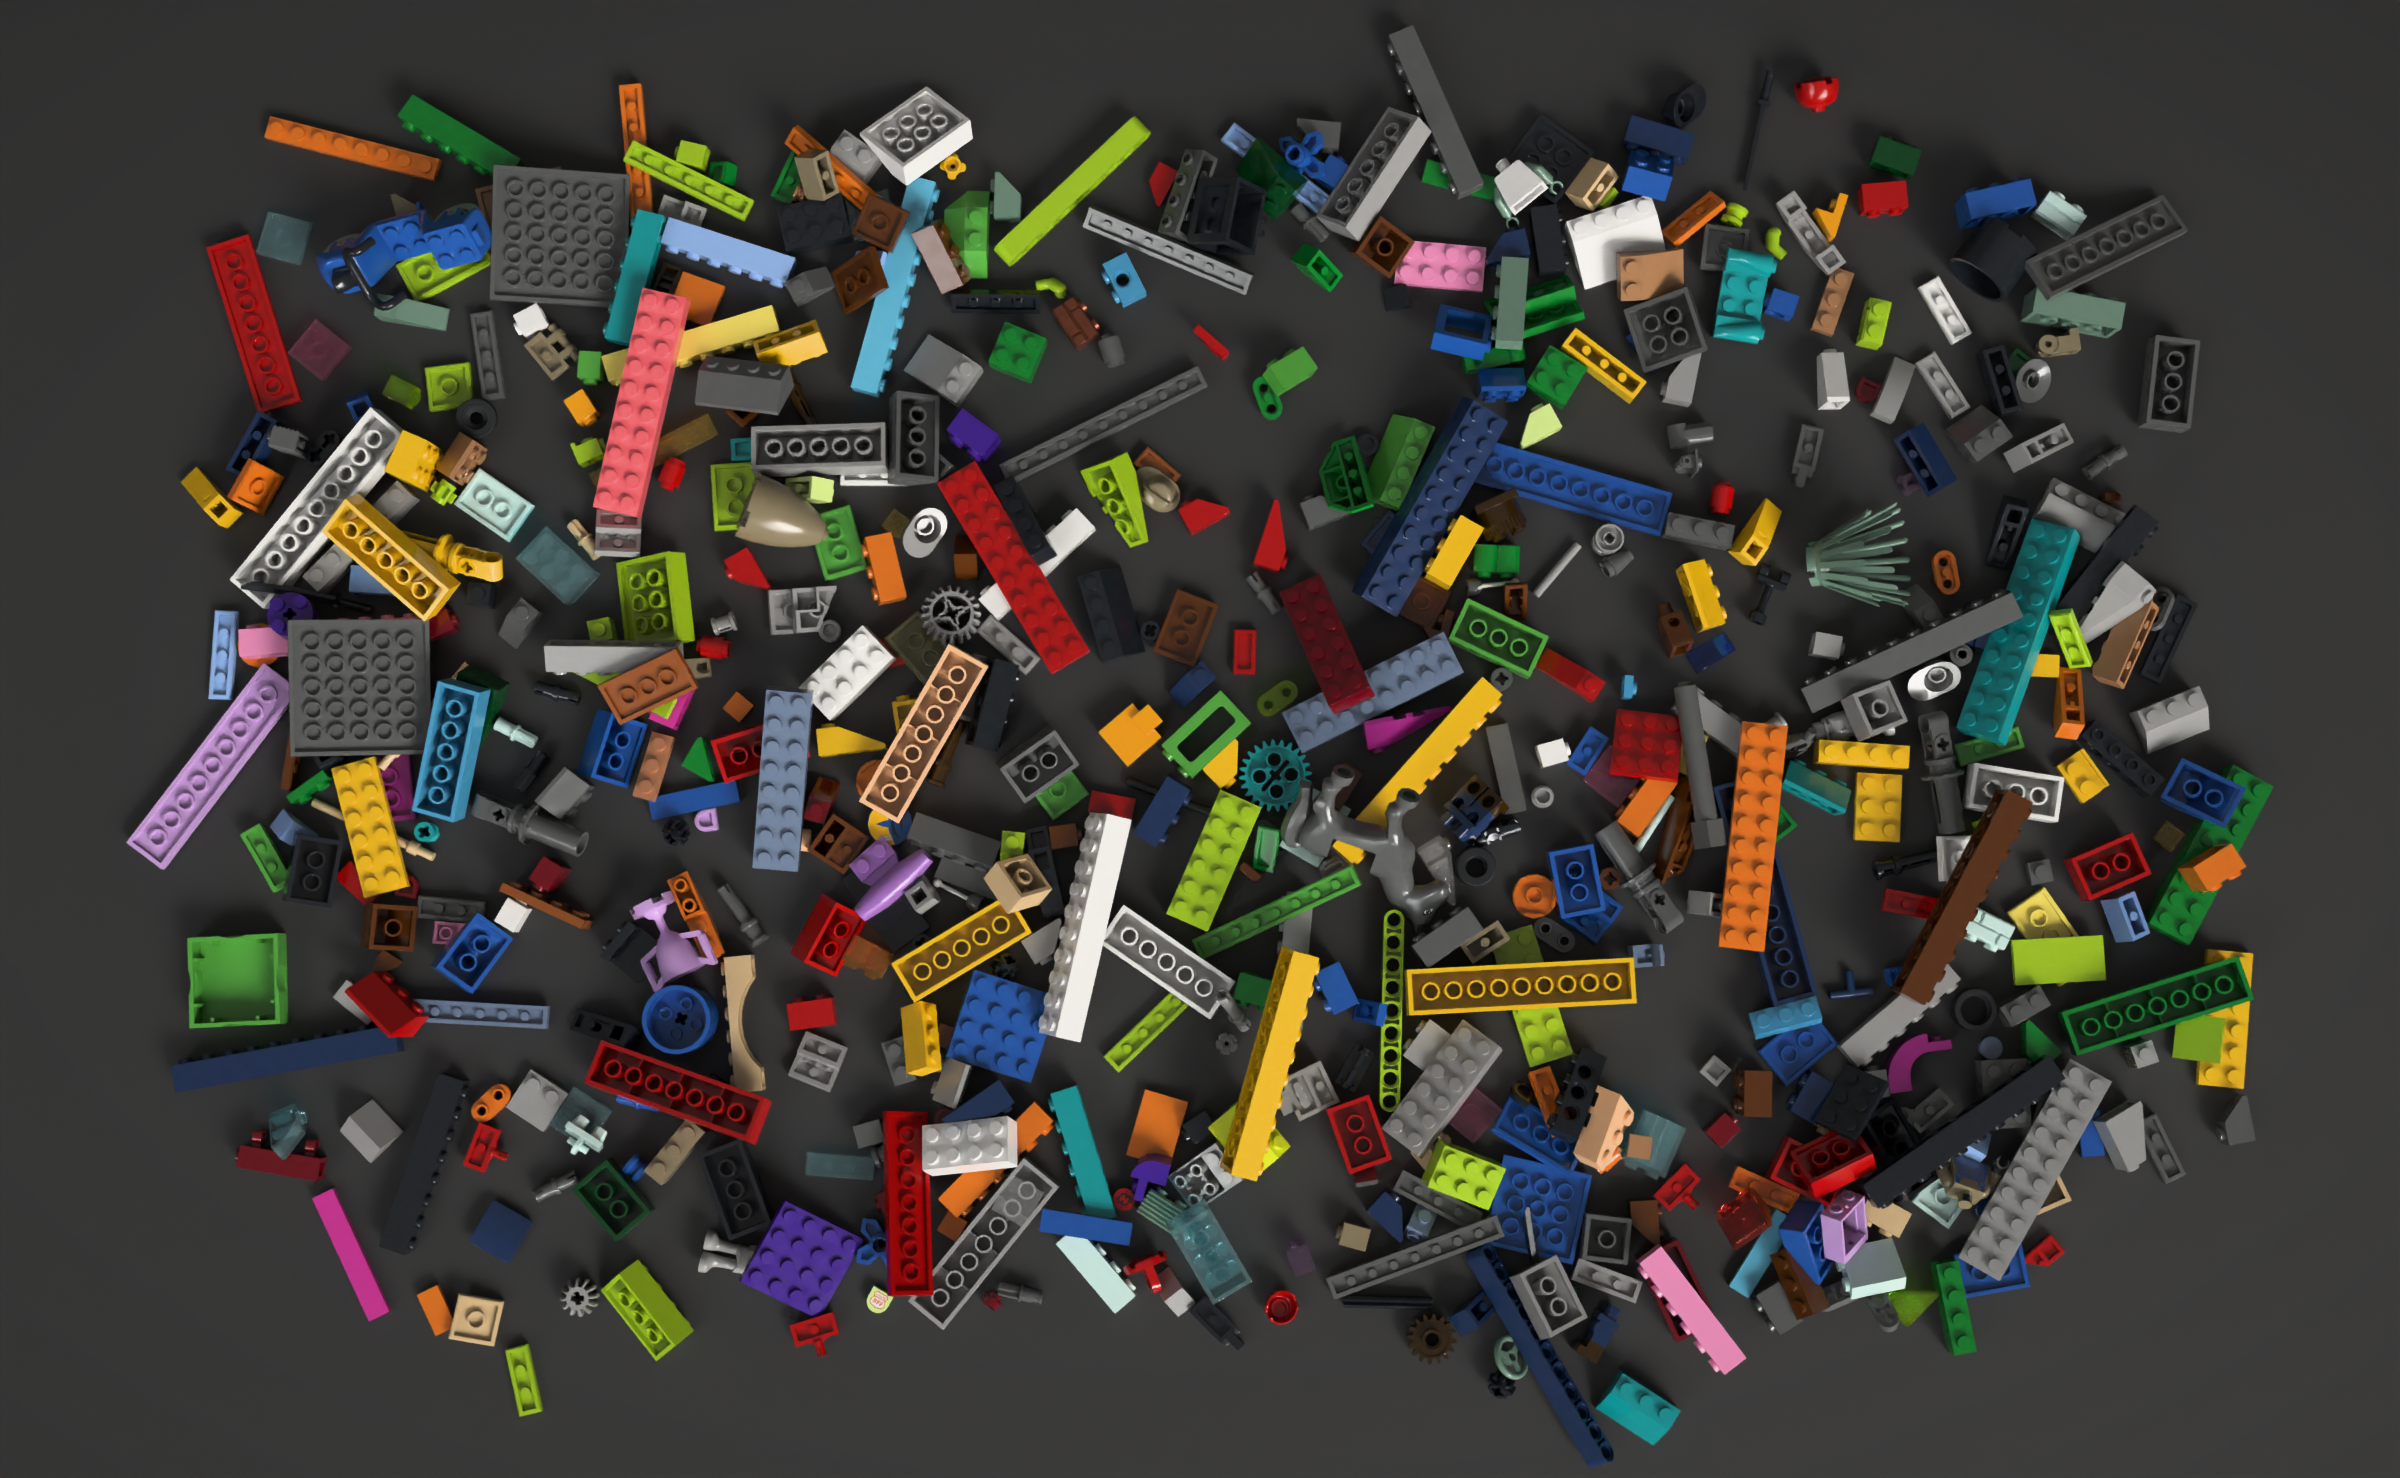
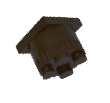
M1515 488L1475 505L1470 513L1473 520H1477L1478 524L1484 528L1482 532L1486 541L1491 542L1492 545L1503 541L1507 534L1517 535L1527 527L1526 524L1528 522L1516 499L1518 493Z

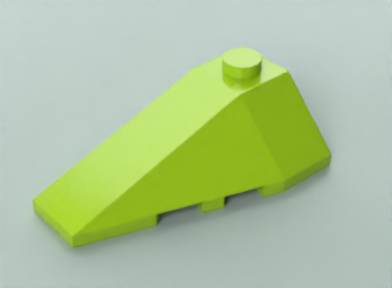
M1128 452L1081 470L1089 492L1093 497L1097 496L1100 500L1105 514L1109 513L1115 521L1116 529L1130 548L1148 542L1137 475Z

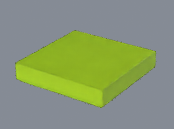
M464 362L425 367L430 412L458 409L463 402L474 398L471 363Z
M2201 1016L2176 1024L2172 1058L2221 1064L2225 1018Z

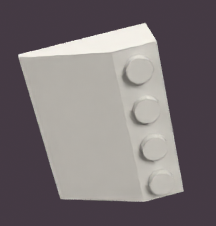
M927 86L860 132L861 138L890 173L906 186L973 139L970 119Z
M1646 196L1566 221L1563 227L1584 290L1617 280L1616 253L1665 250L1662 231L1653 200Z

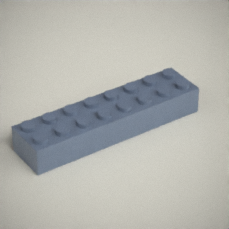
M1444 632L1366 670L1365 674L1375 696L1334 715L1322 692L1282 712L1301 752L1305 753L1361 725L1364 721L1380 716L1464 674Z
M768 686L766 689L752 868L798 872L814 690Z

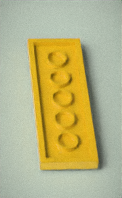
M375 756L331 768L364 898L374 897L410 886L381 771L377 766L378 759Z
M2205 949L2204 964L2230 956H2239L2251 989L2253 953ZM2250 1001L2204 1015L2225 1018L2221 1064L2197 1061L2195 1084L2244 1089Z

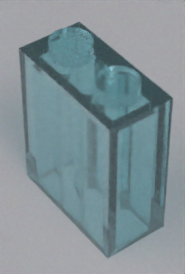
M1641 1108L1630 1134L1653 1137L1650 1160L1627 1157V1140L1621 1154V1159L1625 1161L1624 1165L1634 1170H1637L1638 1167L1645 1169V1175L1656 1180L1659 1176L1665 1178L1686 1128Z

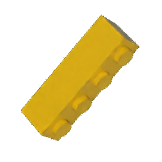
M1577 328L1574 329L1560 348L1561 352L1588 367L1586 372L1628 404L1633 401L1646 384L1644 379Z
M1817 740L1814 741L1813 764L1904 770L1909 768L1910 746Z

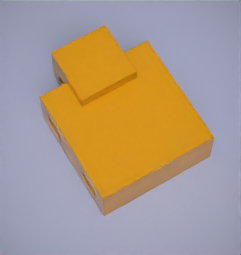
M1132 703L1098 733L1125 765L1129 767L1162 739L1155 729L1163 721L1149 704L1139 711Z

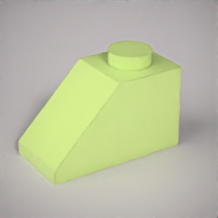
M1541 403L1531 409L1532 413L1527 418L1519 449L1524 450L1560 431L1562 425L1550 403L1545 406Z
M815 476L786 478L785 486L799 494L808 503L832 502L834 480Z

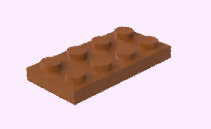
M677 646L600 683L598 688L619 725H622L697 689L700 685Z
M519 881L502 883L500 887V892L580 929H591L594 920L589 919L590 914L579 909L570 910L568 909L570 905L560 900H548L549 895L538 890L537 892L534 890L529 891V886Z

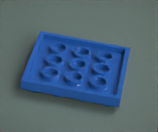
M973 969L945 1056L1031 1083L1047 1034L1039 1033V1019L1044 1012V997L1047 992Z
M1503 1154L1501 1164L1506 1168V1171L1492 1201L1489 1216L1497 1214L1505 1236L1488 1243L1496 1247L1529 1254L1523 1215L1527 1206H1530L1539 1257L1550 1258L1557 1255L1560 1262L1573 1265L1592 1175L1573 1171L1572 1175L1568 1178L1544 1163Z

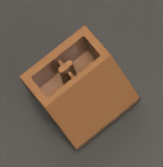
M459 432L436 467V470L464 487L474 476L473 471L477 465H481L485 460L488 449Z

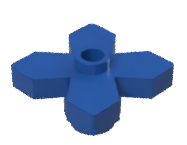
M1319 131L1307 133L1301 144L1292 136L1279 138L1280 152L1285 154L1287 162L1300 174L1305 171L1313 179L1326 176L1325 163L1314 157L1324 146L1323 133Z
M865 1217L862 1219L861 1232L869 1240V1243L858 1249L856 1263L870 1265L879 1256L887 1267L886 1246L881 1247L879 1245L880 1239L886 1242V1230H883L878 1219Z

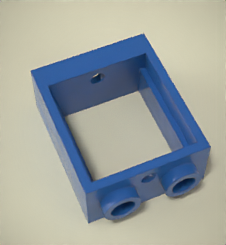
M1440 304L1430 349L1482 361L1484 353H1489L1492 340H1490L1492 327H1495L1491 325L1492 316ZM1445 325L1483 333L1482 339L1444 331Z

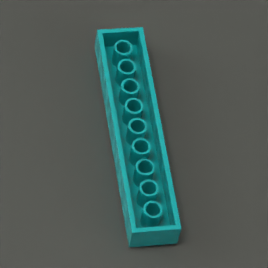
M2031 519L2006 591L2009 590L2013 593L2023 617L1990 632L1956 726L1962 734L2006 746L2051 622L2049 613L2056 608L2081 536L2074 528Z

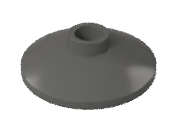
M2037 358L2030 359L2024 362L2018 369L2015 382L2021 401L2034 403L2040 400L2048 391L2051 383V371L2045 361Z

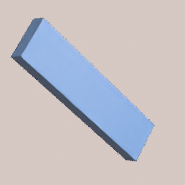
M215 610L208 699L233 700L240 614L238 611Z

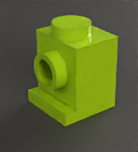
M589 437L582 440L580 445L576 443L570 444L578 464L583 468L604 459L607 446L604 438Z

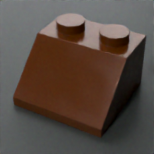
M1376 216L1361 240L1355 241L1348 253L1364 265L1390 279L1415 241L1382 216Z
M365 902L361 947L379 950L413 951L418 907Z

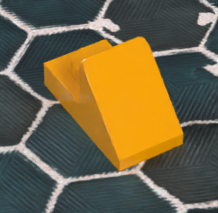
M1839 193L1835 199L1832 198L1828 211L1816 208L1812 213L1819 229L1828 242H1831L1836 236L1848 198L1846 194Z

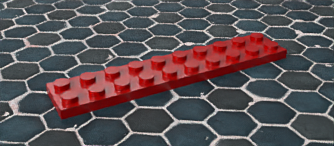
M976 461L938 482V487L1050 673L1053 675L1090 652L1089 648L1040 567L1030 557L1011 519Z

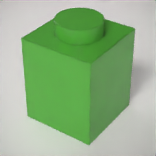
M579 351L577 377L584 381L583 384L594 386L597 385V382L604 383L605 368L601 358L604 355L602 352Z

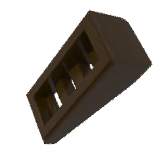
M663 262L651 290L659 291V289L667 291L668 294L674 295L681 275L685 271L684 268ZM668 272L676 275V277L673 278L665 275V273ZM662 281L672 283V286L662 283Z

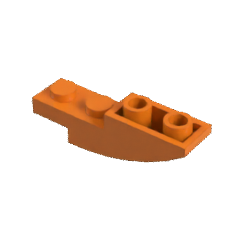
M685 871L667 880L684 921L687 922L690 931L702 929L706 933L716 958L725 955V949L719 938L720 934L689 872ZM697 936L693 937L701 956L707 957Z

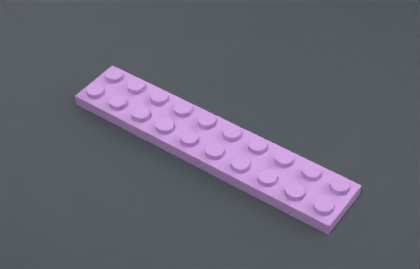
M263 663L126 842L160 869H166L288 709L289 680L267 664Z

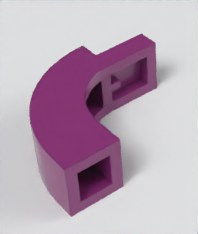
M1918 1033L1900 1041L1890 1052L1884 1069L1887 1071L1889 1094L1913 1091L1910 1075L1913 1062L1923 1053L1952 1049L1951 1040L1944 1039L1943 1035L1929 1037L1930 1041H1928L1927 1033Z

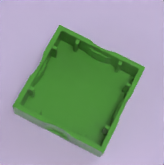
M286 933L187 938L188 971L191 981L189 1028L289 1023Z

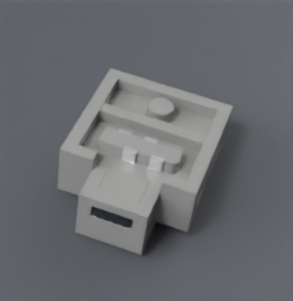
M1316 1061L1289 1074L1288 1083L1285 1087L1283 1086L1281 1093L1283 1100L1278 1110L1281 1116L1293 1112L1296 1121H1301L1340 1102L1321 1061Z

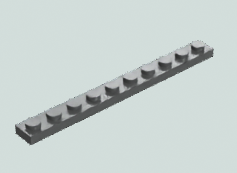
M1196 366L999 466L1005 478L1013 475L1018 482L1207 388L1208 385L1199 367Z

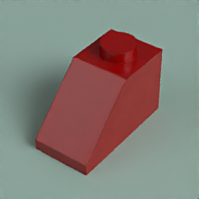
M1188 499L1180 504L1181 508L1178 509V513L1191 536L1230 515L1228 507L1200 499L1194 501Z
M746 547L724 560L727 565L724 570L730 580L734 578L738 583L765 590L772 589L749 548Z

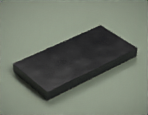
M854 872L842 879V882L857 903L871 887L861 882ZM905 894L900 896L888 908L869 919L893 953L930 928L922 914L914 910Z

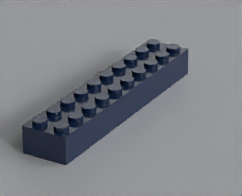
M1461 398L1351 591L1352 593L1395 617L1398 616L1506 427L1507 420L1474 399Z
M1735 781L1713 787L1718 819L1723 818L1727 845H1724L1726 853L1728 851ZM1776 845L1764 952L1754 951L1768 1004L1773 1007L1818 995Z

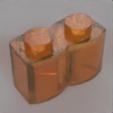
M854 934L842 959L845 960L844 965L853 970L859 967L865 970V976L876 981L877 977L883 978L895 954Z

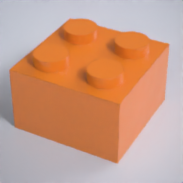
M2232 843L2214 845L2177 869L2192 892L2201 891L2204 893L2209 891L2211 893L2221 888V882L2226 879L2230 881L2242 874L2241 870L2247 866Z

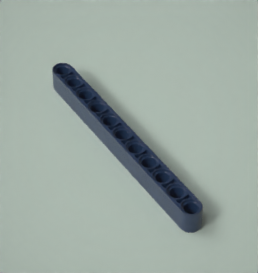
M1485 1243L1468 1250L1466 1254L1468 1264L1585 1463L1590 1468H1595L1613 1461L1614 1451L1549 1339H1539L1509 1278L1511 1275L1492 1244Z

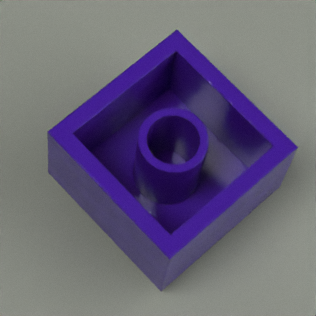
M963 408L946 429L950 435L948 437L951 440L950 442L959 449L966 448V451L969 453L968 455L978 463L980 460L987 463L1002 443L996 432Z

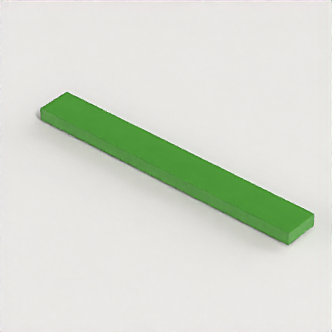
M1353 864L1205 933L1193 939L1192 942L1199 957L1205 959L1361 886V880Z

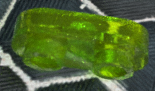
M1282 681L1259 698L1257 702L1258 711L1267 717L1278 713L1296 699L1298 694L1296 685L1291 681ZM1285 688L1291 692L1287 697L1282 694V690ZM1267 701L1273 705L1269 710L1264 707V703Z

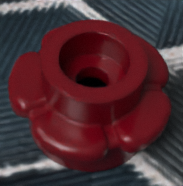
M992 1291L989 1294L983 1293L984 1297L981 1302L994 1311L999 1306L1002 1307L1000 1302L1002 1298Z

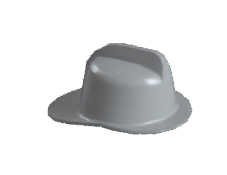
M925 508L912 518L903 535V546L909 555L915 558H922L934 550L947 529L946 516L942 511L936 508Z
M1939 659L1931 660L1911 676L1907 685L1908 693L1918 701H1926L1949 692L1959 684L1961 679L1960 670L1951 662Z

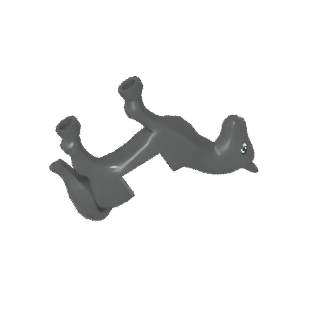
M1345 765L1333 767L1331 776L1324 778L1322 791L1313 801V784L1306 780H1299V794L1287 809L1281 825L1280 834L1286 846L1290 848L1304 847L1313 854L1327 858L1333 839L1376 854L1370 874L1379 877L1389 903L1395 910L1400 911L1404 917L1412 921L1416 934L1421 933L1422 926L1428 924L1434 918L1440 906L1449 898L1451 890L1446 882L1435 880L1425 885L1414 884L1412 868L1415 861V846L1403 832L1402 818L1408 810L1418 805L1420 795L1415 790L1401 788L1397 793L1396 800L1390 802L1386 809L1387 827L1358 821L1336 812V795L1343 787L1349 786L1355 777V773L1350 767Z

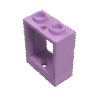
M1846 1189L1820 1214L1824 1257L1844 1265L1868 1240L1865 1197Z

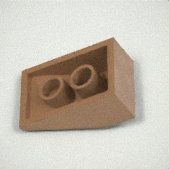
M1683 248L1616 253L1617 298L1620 301L1646 300L1684 288Z

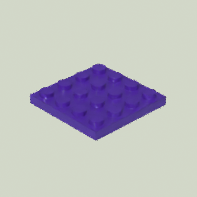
M784 1199L739 1280L741 1283L806 1314L817 1317L823 1314L864 1239Z

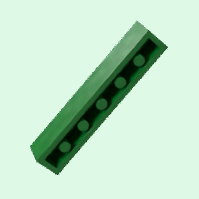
M413 94L397 115L403 122L402 127L411 133L416 131L427 143H436L437 147L444 153H453L458 161L464 165L468 163L473 165L475 171L483 176L488 174L492 177V180L493 165L526 167L519 157Z

